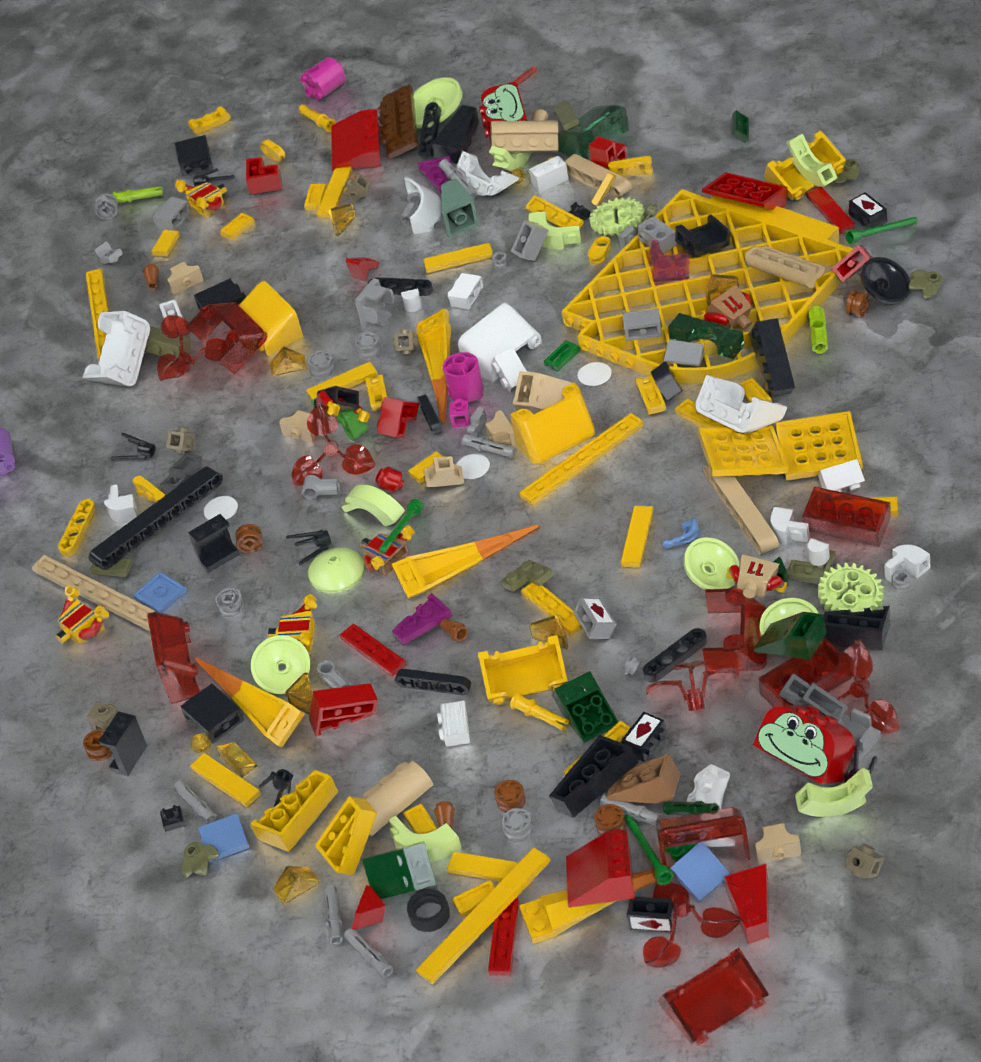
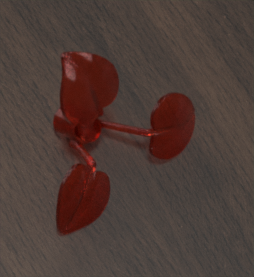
M166 316L161 323V331L168 338L174 339L179 337L180 354L178 358L173 354H164L159 358L157 363L159 380L177 378L189 372L191 364H195V361L204 351L205 357L212 361L232 359L235 357V352L225 340L212 338L206 342V347H203L192 359L190 354L183 353L182 336L190 334L191 328L189 323L180 316Z
M320 402L316 403L309 414L307 428L315 436L324 434L327 440L323 447L324 452L316 461L309 455L302 456L296 461L292 469V482L294 485L303 486L304 479L308 475H315L322 479L323 470L317 464L326 455L334 456L338 453L344 458L342 468L347 473L353 475L366 473L376 465L370 452L363 445L353 444L346 449V455L339 450L338 443L335 440H331L327 433L332 434L336 432L338 428L337 417L334 414H327L328 408Z
M858 640L843 651L839 657V669L847 677L854 676L855 681L850 685V690L838 697L837 700L841 701L850 694L856 698L864 697V705L867 709L864 713L871 716L872 727L880 730L881 734L895 732L899 730L900 725L893 705L884 699H876L870 706L868 704L869 694L867 692L870 689V682L867 679L873 672V662L867 648Z
M708 661L680 663L674 665L673 669L681 670L688 668L691 689L687 690L688 694L682 685V680H666L648 685L646 694L661 686H678L684 696V701H687L688 710L705 709L703 698L706 697L707 678L717 673H732L739 676V671L735 666H722L703 672L704 678L702 691L700 692V688L695 689L693 670L695 667L708 665Z
M657 882L653 898L672 899L673 922L671 936L669 940L662 936L649 939L643 947L644 963L650 967L662 968L672 965L678 960L681 948L673 943L678 917H687L692 912L696 919L702 922L701 931L703 934L711 938H721L728 935L740 924V918L734 913L718 907L705 909L702 918L695 910V906L690 905L689 893L684 887L673 882L667 885H660Z

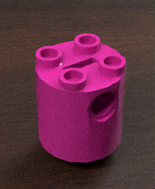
M326 57L299 77L305 87V94L309 98L313 97L316 100L323 99L346 81L343 66L331 57Z
M467 352L455 353L449 356L443 363L449 397L453 401L456 399L468 400V403L482 399L484 387L476 356Z

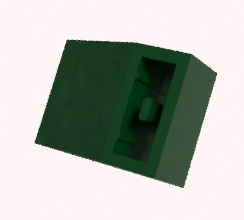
M801 612L771 623L754 648V652L811 659L827 634L823 615Z
M591 671L554 689L552 697L583 743L609 731L618 723Z
M424 841L362 859L369 886H371L380 899L436 885Z

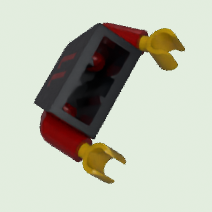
M333 386L317 392V397L314 400V407L316 409L327 411V414H334L338 416L339 412L352 410L355 414L359 413L358 420L367 423L370 414L362 410V407L359 405V391Z

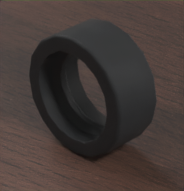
M435 889L418 891L407 903V913L410 922L419 931H436L442 928L450 917V909L445 895ZM436 903L441 906L440 911L430 918H421L416 915L417 910L424 904Z

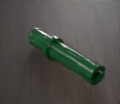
M667 801L663 805V811L666 815H692L696 818H703L704 816L717 817L720 807L717 803H704L703 801H695L693 803Z

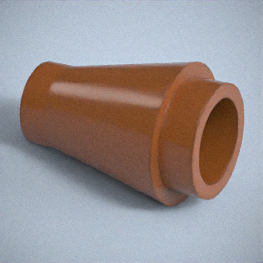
M148 264L143 269V275L149 289H156L159 269L154 264Z
M447 618L443 619L440 623V628L453 641L461 642L467 637L468 630L465 624Z
M448 801L437 803L434 813L439 828L447 823L452 829L455 813L453 804Z

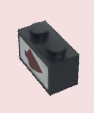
M866 192L848 201L849 215L856 219L863 227L869 229L887 223V209Z
M643 711L622 738L621 743L629 745L637 759L645 762L649 756L654 754L658 744L666 738L665 720Z
M649 897L629 899L627 919L630 930L674 933L677 915L674 899Z

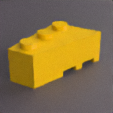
M349 796L315 844V847L336 873L352 876L355 874L377 815L375 809L366 799Z

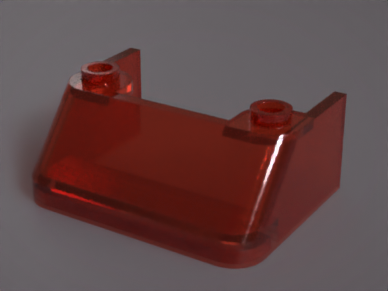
M235 302L206 305L186 328L203 342L224 321L231 329L225 338V343L229 348L217 361L235 375L265 343L267 333Z
M738 588L705 589L708 614L741 613L740 634L727 636L723 641V647L702 648L705 672L759 671L764 669L767 665V654L754 652V648L762 637L760 633V620L767 607L754 598L745 597L743 590Z
M160 612L147 613L155 662L171 704L189 700L200 692L195 676L199 675L197 665L191 662L187 644L191 643L188 621L184 622L183 618Z
M728 807L722 810L663 819L656 825L662 865L667 866L665 848L741 835L746 861L751 860L745 819L742 811L738 808Z

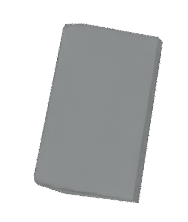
M669 340L664 362L700 366L705 354L704 345Z

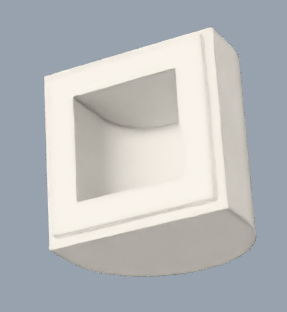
M418 289L401 292L406 311L415 312L421 308L422 304Z
M811 538L807 544L809 562L816 566L824 565L830 559L829 545Z

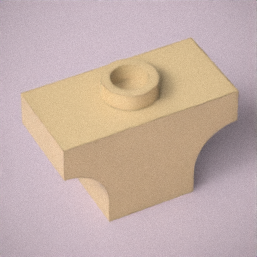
M185 262L169 268L171 276L167 281L173 295L204 281L198 265L188 266Z
M297 410L293 416L283 417L279 422L282 434L310 443H314L317 439L315 433L317 426L311 413Z
M501 410L495 412V418L485 424L488 438L490 441L515 447L516 441L512 422L506 418Z
M452 456L435 457L432 466L424 469L426 487L464 484L462 468L453 463Z
M784 823L762 827L763 838L755 843L758 863L801 855L799 836L788 833Z

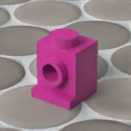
M456 399L454 402H450L449 415L452 428L470 426L468 400ZM465 416V419L456 420V417Z

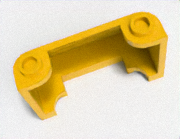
M822 131L814 134L815 140L811 143L807 142L810 150L822 163H831L836 175L840 174L844 170L846 159ZM791 157L783 162H775L773 160L766 165L764 180L787 186V197L791 200H799L804 193L815 187V185L802 176L792 162Z
M266 281L258 283L232 312L231 320L235 326L238 325L240 328L245 326L257 338L258 342L256 345L259 351H263L267 356L303 337L295 310Z
M575 382L562 389L563 400L535 414L528 409H519L510 414L516 446L531 463H543L591 439L595 435L594 425L584 398Z
M558 636L547 637L548 641L544 644L540 641L538 645L503 653L495 651V655L488 654V651L479 652L478 656L488 701L493 703V705H500L505 703V700L512 699L517 692L527 696L549 690L554 691L555 688L567 683L568 680Z

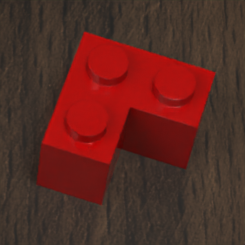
M598 136L589 145L591 162L608 170L610 162L628 158L626 145Z
M262 157L246 159V182L250 194H260L282 189V177L278 164L264 166Z
M384 397L381 403L380 419L377 422V433L404 438L408 420L416 421L419 403L401 398Z

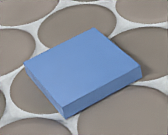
M159 572L140 588L133 597L139 603L162 614L184 595L187 590L185 586Z
M238 813L198 827L203 844L214 846L219 853L218 858L209 862L249 849Z
M702 841L670 867L675 878L698 903L725 880L724 876L731 875Z

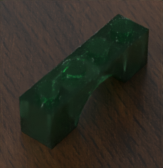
M678 313L668 326L670 340L684 342L700 339L709 340L717 345L718 355L735 359L744 347L743 332L689 315Z

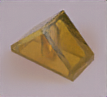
M350 203L328 209L335 236L339 237L357 217L354 204Z
M711 274L705 291L707 305L709 306L711 301L733 286L737 285L739 287L738 277Z
M283 346L270 362L272 377L306 370L305 356Z
M558 614L532 622L529 625L532 639L545 643L548 641L547 637L557 635L560 648L566 650L569 648L567 636Z
M305 672L285 693L290 704L309 715L312 700V684L308 672Z
M286 866L273 891L282 904L285 905L319 885L320 881L310 867Z

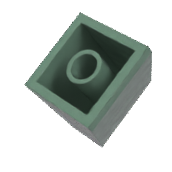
M455 178L441 184L442 214L447 237H453L478 226L474 199L461 183Z

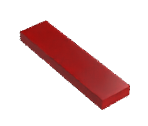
M823 187L806 192L807 198L831 225L839 227V234L855 228V223Z
M354 623L339 634L342 641L391 677L397 674L399 669H403L407 665L404 659Z
M516 897L494 920L488 966L489 976H511L519 897Z

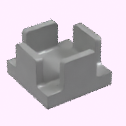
M373 278L355 299L360 323L363 327H368L370 323L384 325L392 315L390 311L383 310V308L385 307L384 302L394 304L393 291L381 287L378 279Z
M853 708L851 710V717L844 714L838 723L851 732L855 745L859 746V765L881 737V731L872 727L870 715ZM853 754V757H852V759H851V762H853V763H854V754Z

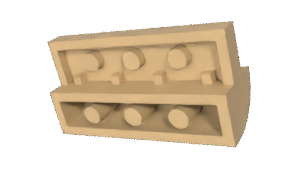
M557 120L490 122L491 145L494 147L506 149L508 153L558 152Z
M755 246L745 254L748 266L808 288H814L815 280L825 274V267L767 246L762 248Z
M411 761L409 764L404 762L398 765L393 772L383 777L377 785L367 790L361 797L366 799L377 812L369 834L370 836H373L389 822L390 818L395 815L397 816L434 785L428 774L416 762Z

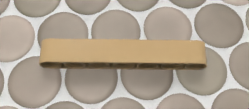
M708 464L703 466L706 478L757 552L762 555L779 548V542L775 533L735 476H712Z

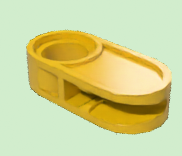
M266 139L260 143L262 152L277 163L281 159L286 158L283 149L271 140Z
M601 236L594 240L588 251L589 263L598 265L604 262L611 250V242L608 237Z

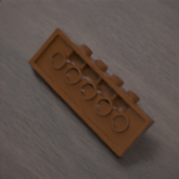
M410 84L382 97L383 101L380 102V107H378V112L381 115L378 119L382 125L379 127L382 134L380 140L383 145H386L387 156L390 160L418 146L413 87Z

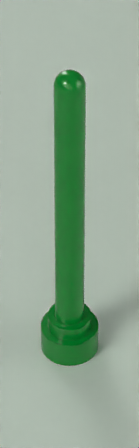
M911 217L861 231L851 229L846 231L845 238L849 244H854L863 237L913 225L918 220L916 217Z
M412 499L409 502L407 513L380 546L379 551L381 553H385L411 518L422 512L424 505L420 500Z
M627 815L625 822L654 867L656 881L660 885L669 884L674 877L672 871L668 866L661 864L633 817Z

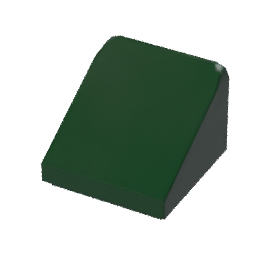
M778 557L773 561L779 564L777 576L782 578L784 582H788L787 570L781 557Z

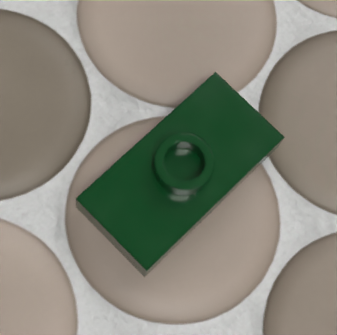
M736 110L732 114V135L746 142L749 140V118Z

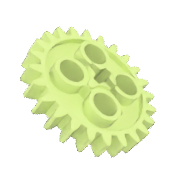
M622 197L620 200L615 198L614 201L609 199L608 203L602 202V206H596L597 209L592 210L593 213L590 214L589 218L594 232L598 231L599 235L604 233V236L608 233L611 236L614 233L620 235V232H623L629 226L637 228L638 224H641L642 220L645 219L643 204H640V201L636 202V199L630 200V197L626 200ZM616 209H618V211H617L618 219H619V223H618V224L616 223V222H617L616 211H615Z
M845 563L842 568L837 564L836 570L830 567L829 572L825 571L824 576L820 578L817 590L820 604H825L824 610L831 609V611L851 609V612L864 611V608L869 607L871 610H878V606L881 607L884 597V586H881V579L876 580V573L870 575V568L864 571V565L856 568L855 563H853L852 567Z

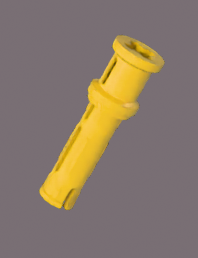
M304 104L300 105L298 109L300 114L314 121L318 127H323L326 132H331V125L336 123L334 119L328 118L326 114H319Z
M520 692L515 693L511 699L510 708L524 712V715L527 717L534 716L561 731L567 729L561 723L569 725L567 718L539 706L536 700H529L523 697V694Z

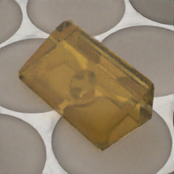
M235 742L216 747L218 755L241 778L258 767Z

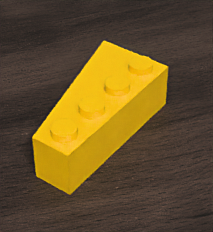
M314 770L295 786V791L281 797V802L273 809L269 807L264 811V816L261 819L252 821L250 825L257 839L290 852L338 793L330 775Z

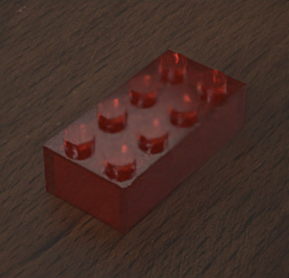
M814 486L802 515V521L809 524V532L880 547L891 518L890 502Z
M824 638L811 659L792 657L759 677L760 695L773 708L792 706L793 704L780 697L779 693L793 674L809 685L814 683L829 693L852 679L851 662Z

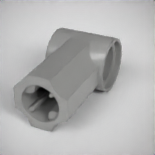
M418 192L410 193L407 196L408 203L400 216V222L404 223L405 226H411L410 217L417 211L420 205L421 195Z
M308 475L304 479L301 494L309 500L316 499L318 495H339L340 482L339 479H320L315 475Z
M323 660L318 664L317 670L323 685L329 688L352 686V683L335 668V664L331 660Z

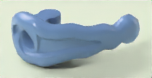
M693 517L689 522H683L684 534L671 540H664L662 543L663 547L670 549L672 546H681L693 542L700 534L697 519Z

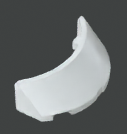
M464 151L456 166L460 175L477 192L476 195L479 196L495 195L520 179L518 176L505 171H501L500 174L502 175L500 176L493 175L491 179L481 169L477 156Z
M405 178L407 194L418 192L421 195L420 205L417 211L410 217L413 234L430 232L434 229V224L440 221L443 216L441 198L432 190L409 178Z
M712 764L696 775L694 779L695 787L688 794L687 802L703 801L704 803H717L720 807L719 815L717 817L704 816L703 818L686 815V825L692 831L696 828L701 829L700 842L702 841L707 847L735 846V841L727 836L721 818L722 799L730 773Z

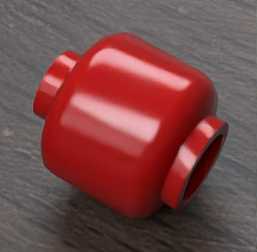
M389 466L384 469L381 468L375 478L378 488L390 494L395 493L397 490L400 491L404 485L402 473Z

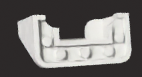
M503 303L465 332L459 339L458 347L459 352H467L476 356L481 376L493 383L500 377L498 373L493 371L491 366L494 356L512 347L516 352L525 344L528 348L535 349L542 343L541 335L512 306Z
M127 311L101 312L98 319V327L107 335L99 364H89L86 366L83 378L100 383L133 386L137 381L150 332V325L146 320Z
M706 375L696 401V409L699 413L745 434L779 422L784 417L787 407L756 397L752 398L751 403H743L745 395L743 386L710 375Z

